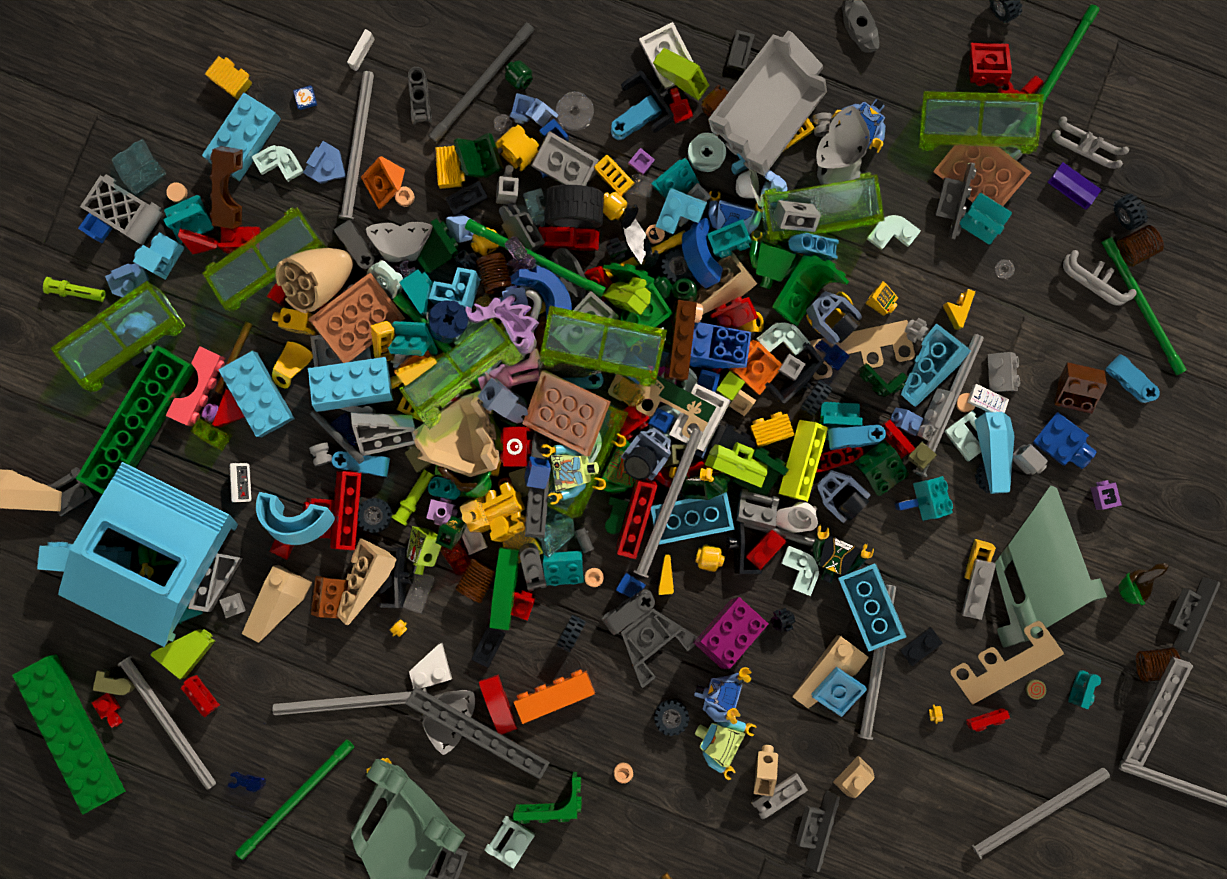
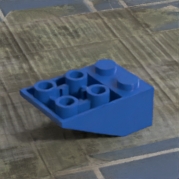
M701 322L695 323L690 366L703 369L746 368L751 332Z

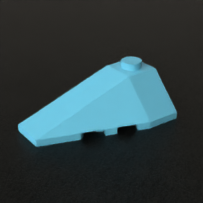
M935 324L921 344L923 345L921 351L915 359L916 363L901 393L915 407L945 380L971 352L968 347L938 324Z
M985 412L974 421L990 493L1010 492L1014 448V431L1011 418L1004 412Z

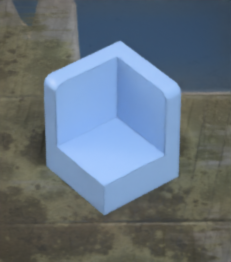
M537 98L525 113L542 127L545 126L551 116L556 118L559 116Z
M463 214L447 217L446 226L449 229L447 235L450 238L454 237L459 243L472 240L474 233L465 229V225L470 218Z

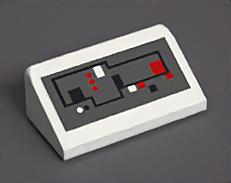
M247 463L230 464L232 502H250V465Z

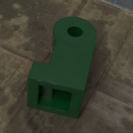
M610 497L608 504L612 505L613 509L610 518L605 523V528L608 533L616 534L622 528L629 502Z
M451 516L446 524H442L439 527L435 543L452 550L463 535L467 526L466 523L461 519ZM443 539H451V542H446Z

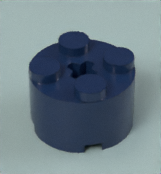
M445 300L434 305L427 320V328L431 337L445 344L454 343L459 340L468 324V316L465 309L454 300ZM444 320L450 321L451 324L449 325L447 322L444 323Z

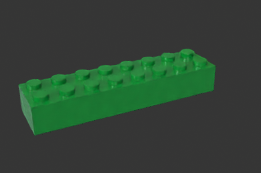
M156 345L76 479L103 495L122 462L136 468L167 417L166 414L174 398L179 397L195 371V367L167 349Z
M57 654L47 656L13 674L12 676L82 815L126 792Z

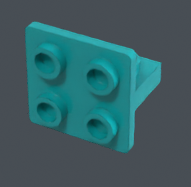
M685 158L677 161L651 183L653 188L665 200L670 189L687 194L697 183L700 185L688 160Z
M979 193L964 217L960 220L959 225L987 244H991L995 237L1003 231L1004 225L1012 215V212L983 193Z
M195 195L164 210L167 216L164 222L167 227L173 230L180 244L183 243L178 237L180 228L199 234H205L214 229L199 195Z
M743 219L707 234L714 255L716 257L720 256L721 259L732 255L731 251L736 249L742 251L749 248V244L752 243Z
M399 321L392 323L397 336L388 347L390 354L423 356L427 350L430 354H437L438 350L425 323Z
M824 402L821 405L820 424L828 427V429L862 426L863 418H859L860 405Z
M943 476L913 483L923 521L937 519L953 513V503L949 499L947 492L948 484Z
M582 551L544 553L543 569L546 585L557 586L584 583Z

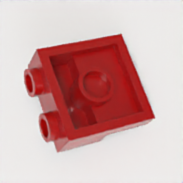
M971 43L969 47L971 61L969 66L970 83H976L978 86H983L986 83H995L996 86L1008 84L1012 75L1009 44Z

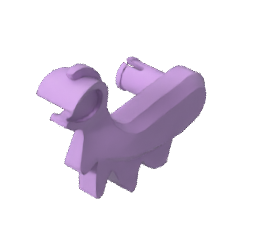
M509 296L502 302H500L499 298H494L488 307L474 304L476 306L474 313H472V308L466 306L465 311L468 321L480 323L488 319L498 318L502 321L510 339L519 352L528 354L535 350L537 341L533 330L538 326L539 322L532 317L525 316L531 310L530 306L522 304L512 306L515 300L513 296Z

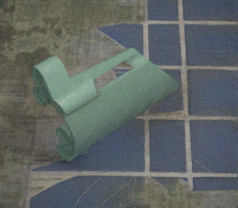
M1050 485L1034 510L995 562L1011 623L997 629L1003 648L1029 641L1024 629L1036 621L1042 622L1047 628L1089 602L1107 597L1101 579H1090L1059 492L1056 487ZM1012 560L1025 594V600L1021 604L1014 602L1004 570ZM1038 626L1031 628V636L1038 638L1037 633L1042 631V628Z
M376 759L366 777L377 784L351 834L355 851L362 858L370 879H425L443 847L455 854L465 834L450 822L433 800L408 777L401 767ZM380 798H385L387 809L366 842L362 834V827Z

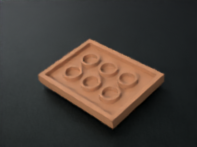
M972 125L933 171L943 180L944 178L963 181L967 164L975 163L976 175L974 179H971L969 187L972 189L970 197L967 199L973 203L978 194L983 193L1002 206L1005 205L1031 174L1028 169Z
M368 273L308 318V320L342 363H347L373 344L371 325L388 321L392 325L394 321L402 322L405 320V317L374 276Z
M545 370L541 372L527 410L528 415L525 416L522 424L585 456H590L610 401Z

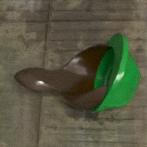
M441 466L437 467L440 474L445 479L454 482L457 489L463 491L464 495L479 498L485 496L491 489L490 475L492 471L469 477Z
M1159 563L1149 570L1138 569L1127 573L1126 577L1119 584L1121 597L1128 603L1145 605V601L1151 596L1154 580L1162 576L1167 571L1169 565Z

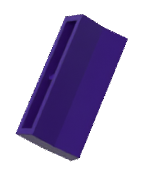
M1064 162L1057 167L1047 182L1085 210L1092 205L1101 192L1099 187Z

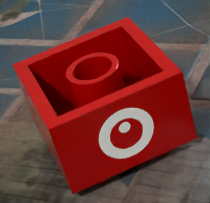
M503 427V432L500 435L501 443H503L500 459L504 467H527L529 457H531L533 429L528 427Z

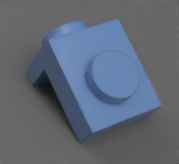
M516 93L513 109L509 117L514 118L513 121L520 124L530 121L531 118L525 113L536 98Z
M895 408L890 420L897 428L910 435L917 436L923 418L909 410Z

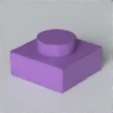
M640 148L628 164L644 176L655 162V159Z

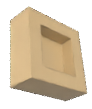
M739 390L729 406L745 416L756 400L742 390Z

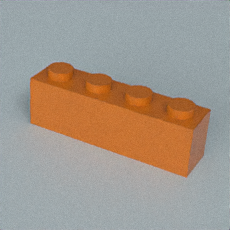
M580 669L572 672L571 677L567 679L560 677L553 680V684L546 687V684L536 687L533 693L528 694L526 691L517 695L518 699L514 701L521 722L524 724L595 694V690L587 671L582 672Z

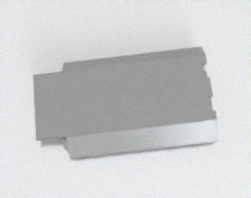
M787 31L783 37L773 34L708 119L711 131L716 136L720 134L727 141L725 145L734 155L739 154L745 160L743 164L748 169L765 176L826 94V79L819 76L823 70V65L793 32Z

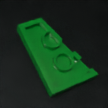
M649 282L645 287L651 292L650 303L643 313L639 315L629 312L616 330L626 348L632 346L673 314L653 282Z

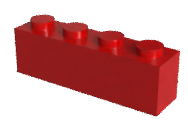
M338 471L336 474L333 508L335 520L331 531V549L355 550L362 473Z
M654 480L635 481L616 546L618 555L633 559L637 557L657 489V483Z

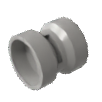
M831 113L813 115V123L816 126L814 129L815 136L823 137L829 133L830 122L832 121Z
M321 443L309 448L310 454L316 457L313 460L315 467L332 462V455L327 454L329 450L328 443Z

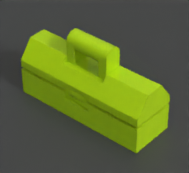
M633 277L629 283L622 281L612 283L603 297L616 308L641 315L650 303L651 292L645 288V279Z
M738 442L734 444L732 450L715 444L705 462L706 466L758 487H762L765 480L764 476L767 475V465L751 459L754 449ZM739 452L744 453V454H745V457H744V458L739 457V456H738V453H739Z

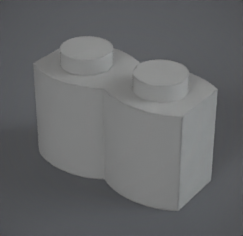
M1031 444L1022 445L1013 453L1012 461L1026 474L1031 473L1033 475L1036 472L1039 474L1047 467L1046 463L1048 460Z

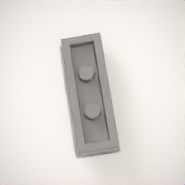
M975 559L961 613L963 616L982 620L996 566L995 563Z

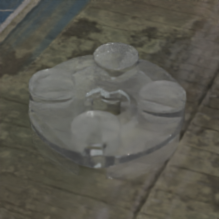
M568 92L556 105V113L559 115L557 119L561 126L568 130L578 131L587 128L593 119V104L581 92ZM573 107H578L577 110L580 109V113H577L576 116L573 113L570 114V110H573Z

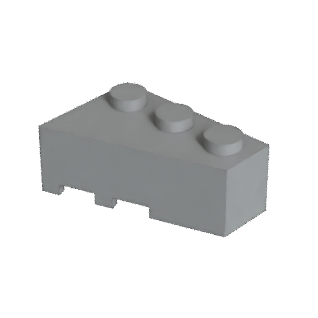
M351 412L352 427L362 456L415 444L416 436L413 431L416 430L412 415Z
M217 553L193 595L188 608L211 612L243 558Z

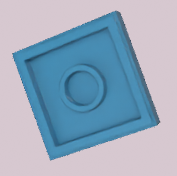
M836 666L811 695L812 698L842 717L867 689L866 686Z

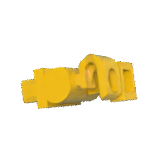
M504 483L499 486L502 494L498 496L497 491L490 490L485 495L486 502L482 504L492 531L490 533L492 541L503 542L525 530L526 517L521 514L525 510V506L520 492H516L511 483ZM511 520L515 521L517 524L512 525Z

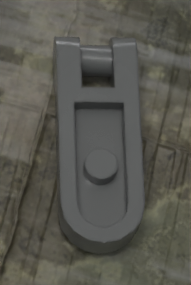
M532 543L524 544L519 549V556L528 592H532L535 588L539 587L541 589L547 588L537 546ZM533 578H539V580L536 581L531 580Z

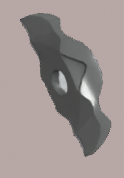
M843 0L844 25L851 39L856 42L863 52L869 53L878 50V29L865 3L862 0ZM860 17L865 18L867 25L860 27L857 24V19Z
M560 247L552 252L550 256L552 262L585 278L578 260L566 248ZM556 275L565 285L571 302L578 305L586 297L587 291Z

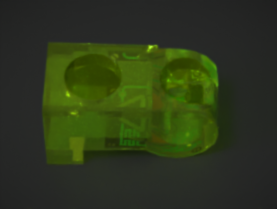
M201 418L197 419L190 430L200 439L220 450H224L232 435Z

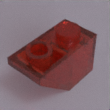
M444 538V541L451 542V539ZM461 540L457 542L452 550L441 546V553L456 575L465 572L468 565H470L471 559Z

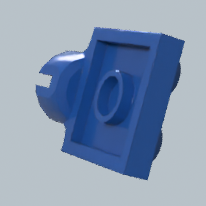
M1058 412L1032 442L1063 466L1067 462H1073L1083 469L1097 453L1096 450L1086 443L1089 435Z

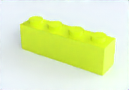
M799 420L786 468L789 470L783 476L779 494L808 502L828 427L816 422Z

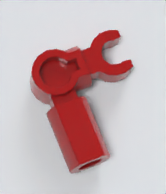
M1033 76L1021 89V92H1019L1017 89H1013V85L1009 81L1008 84L1004 85L1008 88L1007 91L999 88L997 92L1000 96L1007 97L1012 107L1019 110L1044 85V82L1038 76Z

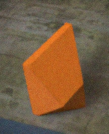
M382 156L378 157L361 176L378 209H382L400 190L405 169Z

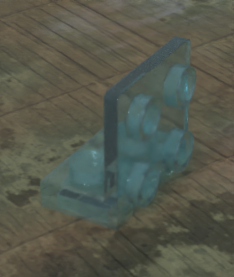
M143 139L133 143L129 148L112 158V162L121 180L135 195L166 174L162 166L153 157Z
M547 504L544 539H537L541 540L543 554L549 558L569 541L575 533L573 519Z

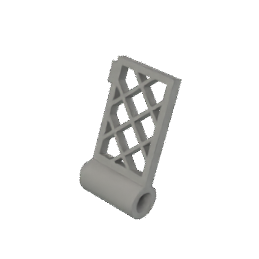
M107 174L104 177L100 175L80 207L143 245L163 215L160 212L162 208L153 202L149 205L115 184L116 180ZM105 182L108 184L109 192L101 194L100 187ZM123 193L124 201L116 203L114 194ZM110 196L112 204L103 206L102 198ZM92 200H98L99 208H88ZM138 202L141 204L137 211H130V203ZM125 205L127 214L118 216L117 207ZM112 208L114 217L106 219L104 210ZM128 218L129 223L124 230L120 227L119 220Z

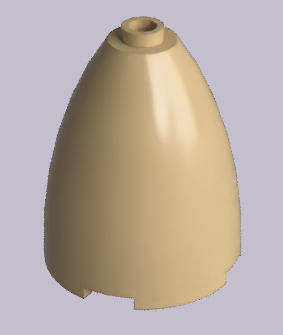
M317 248L299 252L283 259L277 264L276 281L278 286H282L287 296L285 300L294 309L302 313L312 312L327 303L343 287L352 271L353 258L348 252L333 248Z

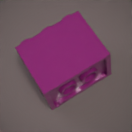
M740 597L731 599L693 643L721 669H730L769 623Z

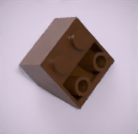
M1067 362L1060 375L1054 404L1092 414L1107 386L1105 371Z

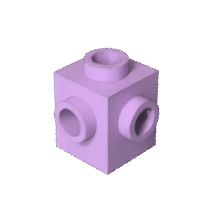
M440 498V501L431 499L427 519L435 520L434 524L436 525L446 524L451 516L457 517L458 509H455L456 505L451 504L452 500ZM442 509L445 510L444 515L441 514Z

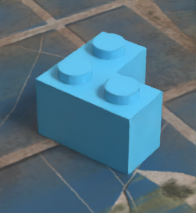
M670 189L655 227L674 234L681 216L699 223L707 202L675 189Z
M159 232L152 239L150 248L142 245L135 252L133 262L166 280L185 247Z
M457 267L452 285L434 281L428 299L433 306L441 301L454 300L464 309H466V306L472 308L481 279L476 271Z

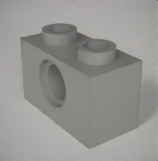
M778 200L773 219L781 229L808 232L816 231L821 214L813 204Z

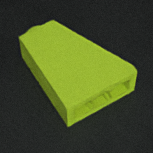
M663 48L653 61L659 74L698 101L710 86L699 65L666 48Z
M199 629L152 652L151 656L177 678L183 679L189 675L215 643V640L212 639L210 632L205 629Z

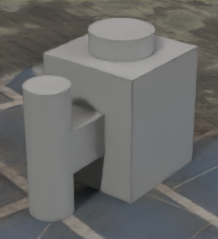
M507 165L504 175L499 177L496 203L508 205L516 203L519 178H512L513 166Z

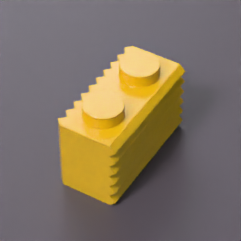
M218 56L205 72V75L239 100L243 92L245 93L252 85V82L249 80L250 75L241 68L239 71L234 68L235 64L227 57L222 59Z
M455 146L435 147L439 188L462 187V182L465 181V173L461 170V162L455 151Z
M782 412L771 415L772 419L764 421V418L752 421L753 425L750 426L754 442H756V448L794 436L788 414L782 415Z

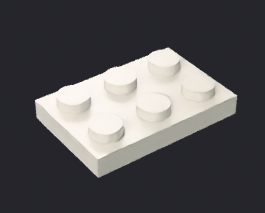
M672 22L639 38V42L661 85L665 86L664 89L675 86L674 83L659 74L653 64L655 57L663 48L693 62L674 23Z
M695 384L691 393L716 406L697 447L698 450L705 452L731 401ZM681 412L669 435L688 444L689 438L682 434V429L689 416ZM692 423L688 426L687 432L689 435L692 434L693 429L699 430L697 424Z

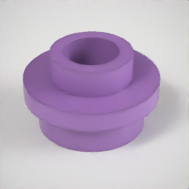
M207 404L204 407L202 417L205 421L209 423L214 421L219 408L218 405Z

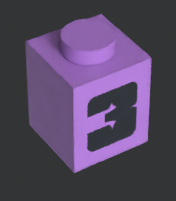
M1108 480L1096 482L1097 486L1090 487L1096 510L1121 506L1116 483H1109Z

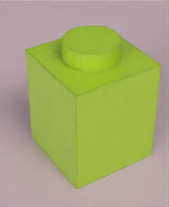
M729 371L716 389V393L732 401L745 381Z

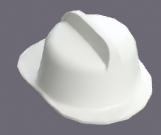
M749 169V171L738 176L736 192L743 198H755L757 204L761 207L758 176L755 171Z
M797 502L792 507L780 509L777 511L776 526L779 529L792 533L814 530L818 525L816 517L817 508L806 502Z

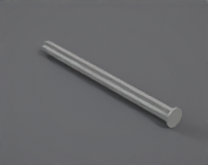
M364 71L362 76L341 215L338 216V218L343 220H354L352 213L374 78L373 73L370 71Z
M973 335L968 347L971 352L962 361L950 389L955 394L940 429H936L930 441L927 442V446L934 453L984 339L981 335ZM917 467L916 470L913 469V472L927 477L928 467L923 472Z
M693 429L638 569L637 571L634 570L635 573L644 577H649L647 572L703 435V432L698 429Z
M887 584L885 586L894 604L896 586ZM887 645L874 649L861 731L858 734L860 738L873 740L871 735Z
M132 656L121 661L118 667L121 666L201 783L207 790L216 784L215 780L131 660Z
M411 692L279 703L273 705L272 711L273 715H286L405 704Z
M1124 760L1120 761L1119 769L1121 771L1227 808V796L1146 767L1131 764Z
M1105 768L1097 770L976 846L972 845L974 852L981 860L982 856L1108 779L1110 777L1108 771Z

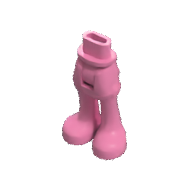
M537 348L530 353L529 358L525 361L509 365L502 364L498 368L491 370L489 374L486 372V375L478 377L481 390L490 378L497 379L508 389L522 383L538 382L541 372L544 370ZM534 369L533 371L514 377H512L511 375L517 372Z

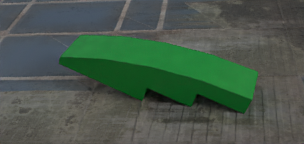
M499 548L490 628L510 629L514 591L517 582L519 549Z

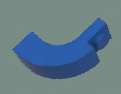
M707 218L700 220L699 223L694 222L690 230L684 232L682 236V249L686 263L695 279L705 289L720 282L723 267L714 260L707 246V234L711 223Z
M536 266L531 271L519 269L511 276V284L530 287L540 293L546 306V319L563 322L572 312L571 299L565 285L551 271Z

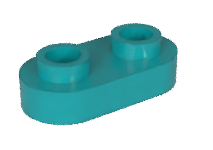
M434 477L428 485V492L435 497L455 500L461 494V491L457 489L454 482L445 478Z

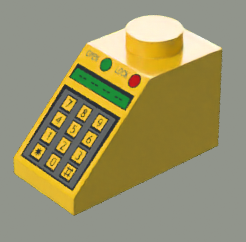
M882 282L874 289L865 304L885 316L888 312L891 314L897 306L895 302L898 297L885 282Z

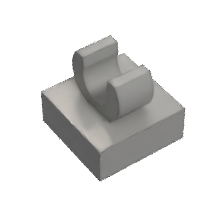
M788 354L778 371L795 381L805 363Z
M240 593L219 600L225 618L246 611Z

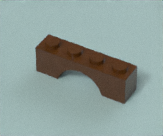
M220 146L212 149L210 156L212 162V172L210 175L212 181L210 193L212 209L210 217L213 226L234 229L242 225V206L231 197L228 181L234 172L243 169V150Z
M677 300L672 303L673 314L670 320L672 324V341L665 361L663 379L688 380L697 307L696 302Z

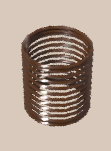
M1147 225L1118 240L1117 247L1125 263L1133 267L1162 252L1164 243L1157 229ZM1152 233L1155 235L1157 239L1159 250H1157V243ZM1149 234L1152 236L1156 248L1154 247L1153 241H1152L1151 237L1149 236ZM1126 252L1134 260V262L1127 256Z
M504 253L486 255L476 261L485 294L506 291L507 287L514 286L511 284L510 270Z
M471 559L470 565L466 568L467 570L463 573L464 576H461L462 578L455 589L469 599L482 603L481 601H483L482 599L486 595L485 593H487L486 590H489L488 587H491V582H494L493 579H495L496 571L475 559Z
M1172 647L1168 649L1139 651L1136 655V668L1140 679L1144 682L1161 680V676H1163L1171 660L1170 655L1171 658L1173 657L1171 651L1175 658L1180 659L1177 650ZM1143 656H1144V666H1145L1146 673H1145L1144 667H1143V661H1142V657H1143ZM1139 659L1141 660V667H1142V671H1143V673H1144V676H1143V674H1142V672H1141Z

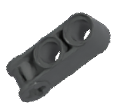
M412 67L408 72L412 124L415 125L417 122L425 121L432 123L426 74L422 68ZM417 74H421V75H422L421 80H419V81H414V80H413V78H414L415 75H417ZM418 93L424 94V97L421 100L415 99V96Z
M350 219L334 229L349 254L365 272L372 265L378 263L369 250V246L362 236L359 235L358 230ZM368 259L370 264L366 265L365 260Z
M647 589L639 591L601 618L612 635L619 633L627 625L635 622L640 616L654 607L655 600L652 592ZM645 597L649 602L642 601V598Z

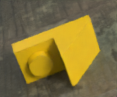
M968 289L960 293L957 300L959 306L949 302L943 304L954 329L960 330L963 328L975 291Z

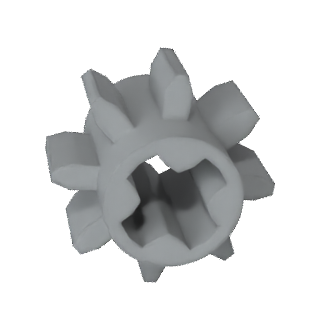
M920 318L917 321L910 320L905 328V332L908 333L907 339L916 343L917 339L923 341L929 332V328L926 327V321Z

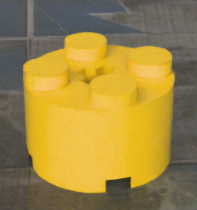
M518 124L515 127H511L495 143L497 149H502L501 155L515 169L520 167V171H523L534 160L538 153L537 148L539 147L537 141L529 138L525 134V130Z

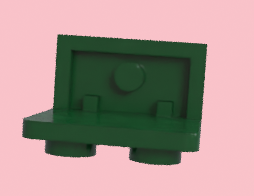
M486 133L475 140L461 138L454 140L455 151L459 156L461 169L465 175L487 178L504 169L492 133Z
M437 218L431 221L433 226L431 234L417 258L427 273L433 272L455 258L459 253L457 251L459 245L454 237L449 238L447 235L449 229L444 221L440 223Z
M865 363L858 369L860 372L859 376L865 382L869 381L873 386V391L878 396L882 395L883 397L891 393L895 394L906 385L904 381L908 378L902 372L887 384L869 364Z
M883 440L854 461L856 467L866 476L877 496L883 495L909 475L897 451L886 440Z
M761 447L759 449L752 448L754 453L751 459L767 465V475L764 476L765 480L762 487L755 486L736 477H733V481L744 489H748L749 492L767 496L779 475L785 476L789 469L784 467L786 463L782 460L769 457L770 453Z

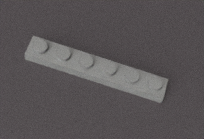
M1175 657L1171 658L1122 757L1125 762L1143 767L1193 667L1190 662Z

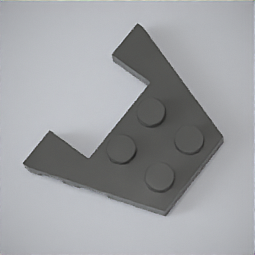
M653 608L620 631L642 688L656 678L644 661L674 637L680 641L687 651L695 646L693 642L698 638Z

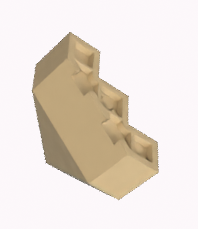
M481 391L457 398L413 431L416 436L414 440L415 445L420 449L418 459L469 477L497 468L500 453L499 450H495L494 440L497 437L495 426L490 423L489 414L492 411L487 410L481 405L483 402L477 397Z

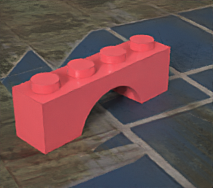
M199 346L191 363L198 373V385L189 396L174 398L166 416L187 426L196 424L200 418L199 412L208 401L210 389L212 390L217 383L218 369L225 366L224 361L226 358Z

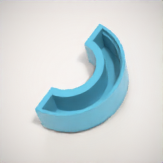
M259 492L257 496L256 513L260 523L273 538L284 544L301 545L309 543L323 535L335 520L334 515L327 507L310 504L307 510L300 515L285 517L283 516L284 505L277 496Z

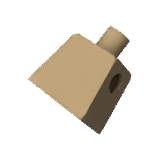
M771 745L762 746V751L758 752L754 794L773 796L777 781L778 754L773 753L774 747Z
M857 756L833 783L848 797L856 798L875 777L873 769Z

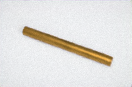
M245 321L227 364L238 358L253 324ZM222 376L214 390L221 394L226 385Z

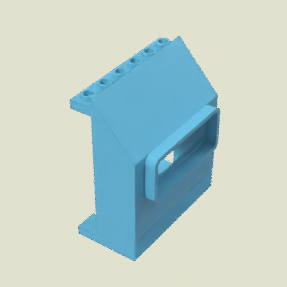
M122 462L69 551L58 595L165 647L168 640L173 642L176 636L173 633L175 627L231 529L235 531L238 523L229 514ZM107 528L177 561L178 564L166 586L163 587L94 553Z

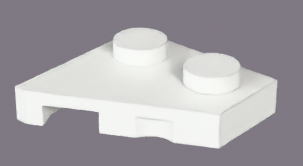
M442 643L438 644L409 671L413 689L415 686L424 688L452 679Z

